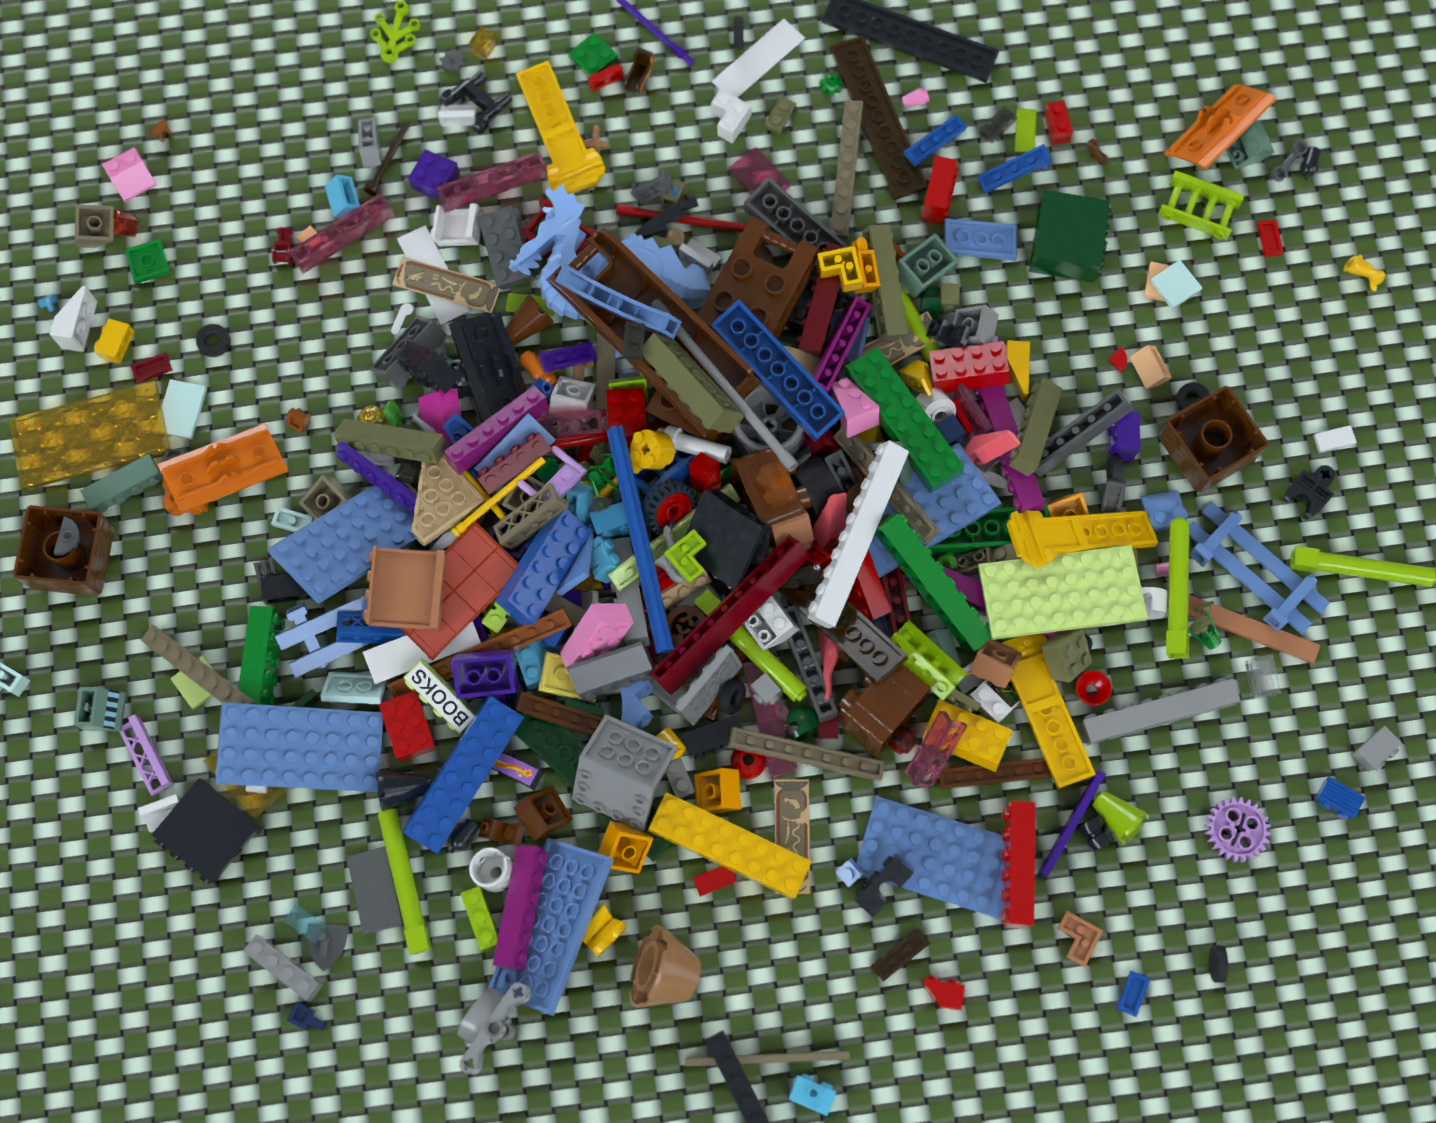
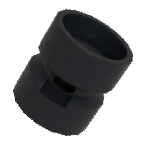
M1101 815L1078 827L1082 836L1088 838L1087 844L1092 853L1115 841L1110 830H1105L1106 823Z

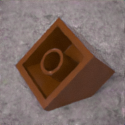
M553 786L526 796L513 808L533 842L550 835L573 820Z

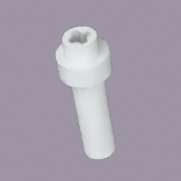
M671 425L667 426L666 429L660 427L657 430L665 432L671 437L670 440L674 443L675 453L678 450L693 455L703 452L718 462L725 464L730 459L731 447L683 434L681 428Z

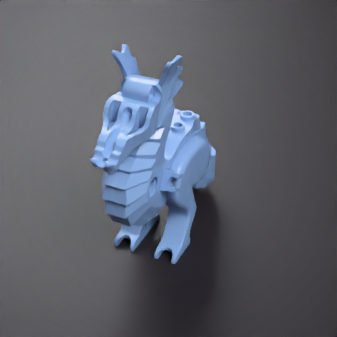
M561 184L555 191L548 188L545 190V194L552 202L553 207H544L542 209L547 215L545 221L539 225L538 235L520 248V253L517 254L516 260H510L509 269L514 272L519 270L526 275H531L529 269L539 268V264L535 261L542 260V256L552 250L547 264L541 270L538 288H541L542 299H545L548 309H552L561 317L564 315L575 320L578 318L584 319L546 281L560 266L562 267L563 264L568 265L577 256L575 251L586 238V234L579 229L581 224L579 217L584 210V205L577 203L575 194H567L564 185ZM634 233L621 241L690 309L702 307L712 289L702 267L691 264L685 269L672 246L669 245L659 249L653 237L644 240L642 235L637 236ZM597 253L579 272L594 279L607 267L608 262ZM616 350L615 359H618V358H620V357H623V356Z

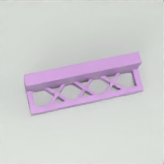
M134 714L128 717L130 722L123 725L119 732L150 795L153 797L172 787L174 783L142 719ZM133 727L136 734L135 738L127 737L125 730ZM137 743H140L144 750L143 756L136 754L134 751ZM145 760H149L152 766L151 772L144 771L143 765ZM154 776L158 778L161 784L155 790L151 785Z

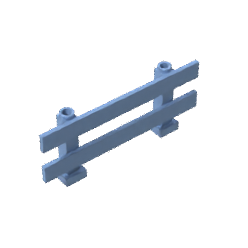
M1211 501L1201 513L1218 528L1210 536L1192 521L1189 525V538L1197 545L1189 553V556L1202 567L1213 558L1272 609L1263 620L1277 632L1288 622L1300 634H1303L1312 622L1295 609L1300 601L1303 599L1319 614L1330 604L1328 600L1313 588L1317 583V579L1312 575H1307L1305 579L1299 577L1238 524L1243 518L1239 512L1233 511L1228 516ZM1227 535L1293 591L1286 600L1220 544Z
M365 595L311 620H308L305 615L308 611L304 602L286 610L289 622L294 620L296 626L275 635L277 643L281 650H284L304 640L310 652L288 663L295 678L317 667L318 669L324 668L329 665L330 661L370 644L333 642L325 647H321L316 637L317 634L337 625V612L364 613V609L368 607ZM341 618V623L350 619Z

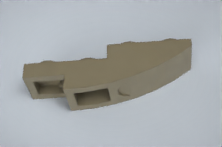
M1013 543L994 549L988 546L956 556L957 567L955 572L963 575H978V564L1022 558L1017 557Z

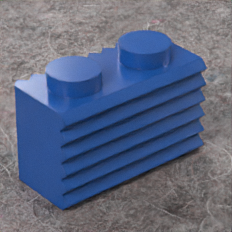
M1328 777L1323 781L1314 800L1319 802L1318 805L1320 807L1335 811L1339 818L1351 820L1357 816L1365 796Z

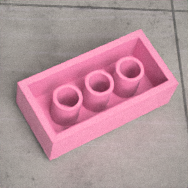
M626 604L590 605L560 652L566 670L567 666L614 651L633 624V619Z

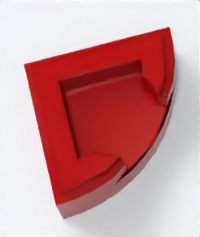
M1122 347L1108 359V362L1121 373L1127 365V355Z
M597 444L580 445L577 461H591L592 459L589 454L593 451V446Z

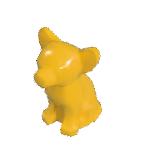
M1361 254L1351 257L1343 268L1344 272L1367 277L1370 289L1376 291L1377 285L1384 281L1386 275L1384 271L1374 270L1371 264L1363 260Z

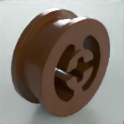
M683 605L673 609L668 614L667 621L675 648L696 628V621L701 623L705 619L704 614L698 608ZM676 624L677 630L679 631V634L677 636L674 635V628ZM690 626V628H691L692 630H690V629H685V631H684V629H683L682 627L688 628V627Z

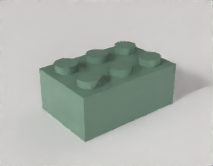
M935 233L896 263L899 269L898 278L911 296L915 298L947 274L959 260Z

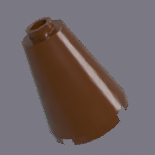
M529 295L505 328L510 342L516 345L551 326L554 321L536 300Z

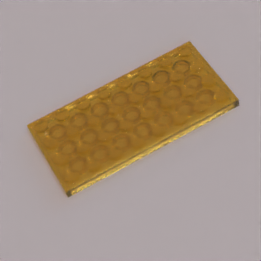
M155 381L8 419L20 487L23 491L134 462L147 454L152 457L164 454L167 451L171 452L158 385Z

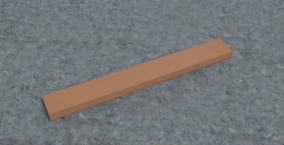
M1189 595L1188 616L1194 619L1206 616L1205 613L1196 612L1193 609L1203 603H1207V601ZM1215 604L1211 606L1212 609L1209 613L1215 627L1305 662L1315 663L1320 648L1319 644L1282 630L1277 632L1267 624Z

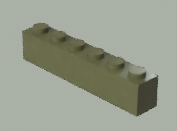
M890 224L870 225L862 230V236L867 241L868 250H874L880 280V287L872 291L879 340L901 338L907 335L908 325L905 321V306L902 303L901 297L902 288L898 278L899 269L896 266V251L892 241L893 233L890 229Z
M1044 377L1031 388L1030 392L1032 395L1026 403L1028 408L1022 415L1024 420L1018 428L1020 432L1016 437L1021 444L1013 448L1009 455L1011 457L1009 466L1028 477L1039 466L1063 389Z
M344 419L333 433L337 444L340 441H344L357 451L438 464L444 455V451L447 449L443 434Z

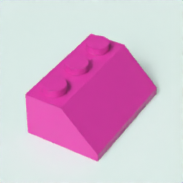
M457 388L449 389L446 394L438 391L437 393L433 392L419 397L421 420L434 428L437 434H443L446 445L452 446L453 444L443 429V425L455 413L461 417Z

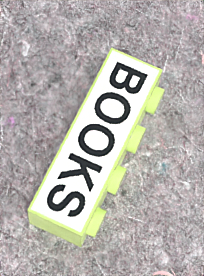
M423 658L404 676L405 684L410 689H415L419 693V698L424 703H429L433 707L434 713L440 718L443 717L452 731H457L460 734L477 713L463 698L457 699L456 691Z

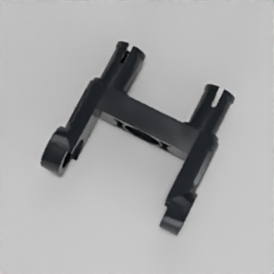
M479 70L470 79L463 80L454 89L445 90L439 98V101L444 106H449L465 95L478 106L483 113L477 117L472 127L473 131L478 135L484 133L489 123L501 114L502 109L513 101L508 92H504L498 99L492 100L478 88L480 84L487 80V76L482 70Z

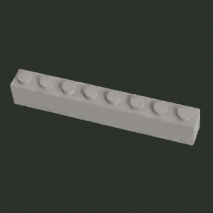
M1221 678L1215 680V684L1208 685L1207 683H1202L1193 690L1184 688L1177 691L1178 694L1172 696L1170 693L1160 695L1157 700L1152 701V698L1140 701L1141 704L1134 706L1133 703L1122 706L1121 710L1115 711L1112 708L1103 711V715L1096 716V713L1084 717L1085 720L1080 723L1087 746L1236 705L1241 700L1234 680Z

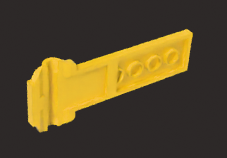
M549 60L515 73L552 161V164L547 166V179L551 189L555 191L562 184L567 194H574L600 183L599 180L605 175V165L601 156L594 148L586 150Z
M1026 510L1023 513L1014 511L1011 513L1010 519L1006 524L1017 557H1021L1025 563L1032 565L1034 568L1043 567L1047 563L1054 561L1057 556L1056 554L1132 545L1133 549L1156 547L1158 544L1146 511L1043 518L1040 511Z
M1044 634L1019 636L1001 643L1022 653L1010 681L1013 684L1057 789L1095 776L1096 773L1055 680L1050 678L1042 650V645L1048 639Z

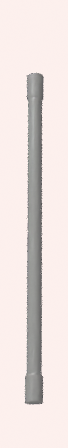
M659 298L651 303L652 308L672 315ZM680 325L676 333L677 337L728 398L745 415L744 417L774 451L789 472L793 471L798 466L796 460L783 448Z

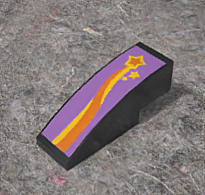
M504 752L501 753L491 769L535 791L544 774L540 769Z

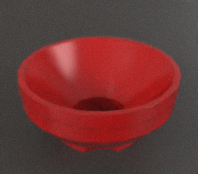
M1090 670L1079 676L1075 691L1078 698L1084 704L1098 706L1108 700L1111 695L1112 686L1105 674L1096 670ZM1089 685L1095 686L1097 694L1094 696L1088 695L1086 687Z
M735 749L730 758L731 768L739 770V777L742 779H755L763 773L766 766V757ZM751 754L754 757L753 764H744L742 761L743 756Z

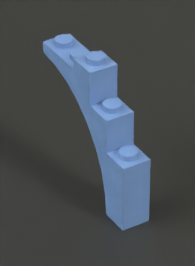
M563 264L556 278V283L570 290L585 302L603 308L616 317L631 321L644 330L674 339L682 323L669 313L622 295L587 277L569 265Z
M649 680L633 683L628 688H620L622 696L621 721L638 729L647 726L654 717L640 701L642 698L647 697L654 688Z

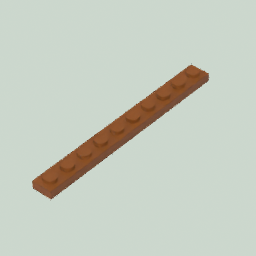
M562 607L539 617L533 625L518 626L456 654L513 648L515 651L571 627L573 624L565 607ZM455 654L430 664L444 680L453 677L451 660ZM404 676L387 684L393 698L416 691L415 689H410L405 684Z

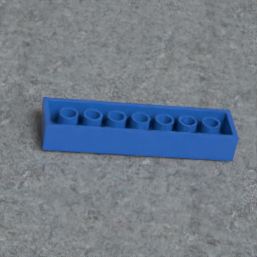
M739 299L710 325V328L754 370L753 375L760 380L763 388L814 442L843 417L845 411Z
M487 696L401 831L438 854L524 717L492 696Z

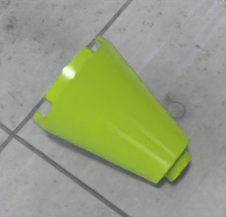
M1099 791L1092 799L1094 802L1092 806L1101 815L1106 825L1122 845L1126 844L1125 839L1129 841L1133 839L1145 825L1142 822L1144 817L1147 820L1149 818V814L1107 791L1103 793Z

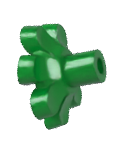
M826 74L824 79L820 80L819 85L822 86L821 91L823 93L828 91V96H833L834 91L836 93L841 92L842 81L837 80L838 75L833 74L830 76Z

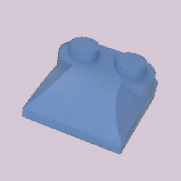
M1178 490L1140 497L1143 511L1147 512L1154 532L1170 530V522L1174 518L1182 517L1187 521L1188 514L1183 508Z

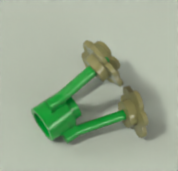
M606 444L594 445L593 451L589 454L595 464L601 463V465L590 468L587 461L579 462L587 470L585 475L581 476L580 480L582 482H588L587 475L603 468L607 472L603 471L602 474L606 473L610 480L616 477L612 454L607 450Z
M1214 601L1203 603L1194 608V611L1205 613L1206 616L1197 618L1188 627V633L1197 639L1202 646L1206 645L1209 650L1218 647L1222 642L1219 638L1220 633L1216 629L1209 613L1212 609L1211 606L1214 605Z

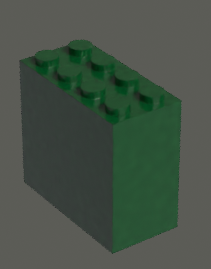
M1044 190L1038 206L1028 272L1094 283L1096 277L1100 276L1101 269H1103L1105 258H1103V253L1107 248L1105 238L1110 228V224L1107 223L1112 213V208H1109L1110 200Z

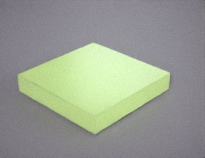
M203 655L199 657L202 662L212 668ZM181 671L170 678L193 710L212 697L210 693Z

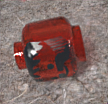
M909 725L907 727L898 726L889 737V747L899 755L909 754L918 743V738L915 735L917 732Z

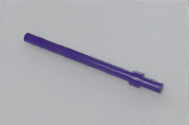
M616 0L666 44L676 57L683 59L689 66L695 63V60L686 53L683 47L676 45L628 1Z

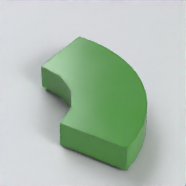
M392 399L387 402L382 413L386 418L388 426L404 428L402 420H404L403 415Z

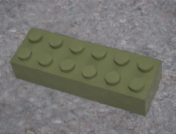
M653 333L639 352L644 356V361L656 369L655 373L667 381L666 385L678 393V398L683 403L688 404L690 412L702 420V425L708 430L714 429L720 433H731L745 416L676 340Z

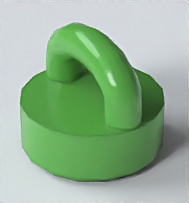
M952 552L942 554L937 560L943 567L954 570L957 567V560Z

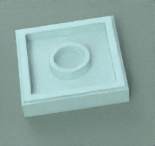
M1181 260L1149 281L1171 309L1179 306L1203 288Z

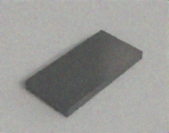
M381 847L347 856L363 935L402 926V915L386 848Z

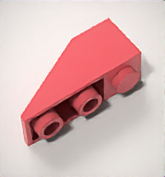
M1004 430L973 436L965 447L964 453L970 457L974 465L986 464L1019 446L1021 443L1013 432Z
M846 492L831 495L826 506L821 511L819 519L814 524L812 530L813 537L822 550L838 546L840 542L838 540L839 536L845 530Z

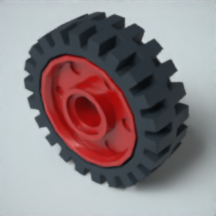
M667 479L665 483L661 481L658 483L659 487L654 485L652 487L654 491L647 493L649 498H644L643 500L645 505H642L645 524L657 535L663 533L664 527L670 521L675 519L676 524L697 508V502L699 501L696 493L685 483L676 479H672V481Z

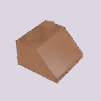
M808 513L771 525L773 528L770 533L769 543L772 550L788 535L799 541L806 551L811 548L814 537Z
M989 639L980 647L969 672L977 678L992 682L997 687L1006 688L1022 653Z

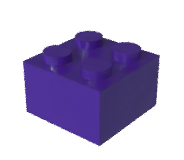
M424 149L408 180L411 189L444 202L460 171L456 162Z
M1130 412L1106 430L1107 436H1110V443H1107V454H1119L1122 461L1134 460L1140 450V413Z

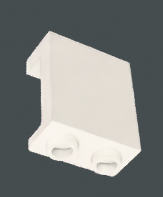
M477 203L470 204L469 209L445 210L441 205H437L436 212L433 215L434 224L431 229V238L438 246L479 245L481 226L478 216L484 215V211Z

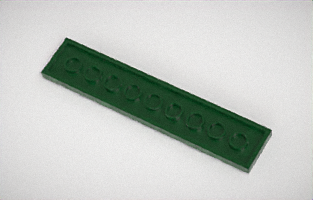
M523 714L524 718L514 734L574 789L579 757L586 745L565 727ZM651 806L647 826L642 832L654 838L647 857L654 863L672 842L648 831L657 812ZM600 813V814H601L602 816H604L609 822H610V821H614V822L623 823V822H621V821H616V820H614V819H613L612 817H610V816H607V815H605V814H603V813Z

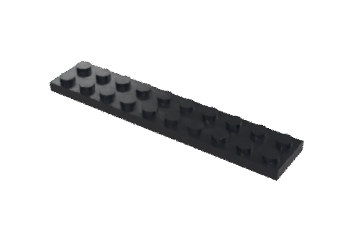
M830 0L821 22L856 36L863 35L865 39L985 83L988 81L1000 52L998 49L863 0Z

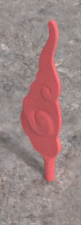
M818 629V647L821 649V658L823 659L824 666L823 678L826 685L825 699L829 700L832 693L831 677L839 650Z

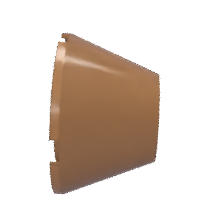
M656 925L651 928L653 932L650 936L645 935L631 971L630 981L633 982V991H629L631 1004L639 1008L688 1001L695 992L700 977V959L664 927Z

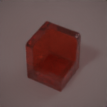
M114 210V234L135 237L140 220L134 214Z

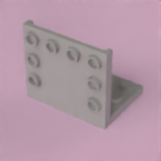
M726 645L724 648L720 647L697 670L698 673L691 683L688 692L678 689L671 696L652 677L649 680L654 686L651 693L694 726L719 696L723 685L737 674L743 664L733 649ZM671 650L670 652L665 653L664 656H663V658H662V660H661V662H662L673 650Z
M605 715L579 757L572 800L588 806L596 812L610 816L616 821L628 824L634 829L644 831L647 826L655 789L676 754L678 746Z

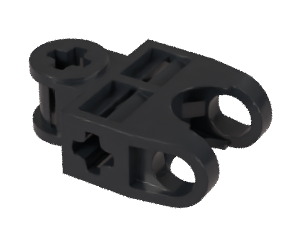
M1322 465L1312 475L1303 470L1287 489L1282 502L1287 504L1294 499L1303 500L1306 504V514L1303 518L1308 521L1334 495L1333 492L1327 489L1335 478L1334 469L1328 465Z

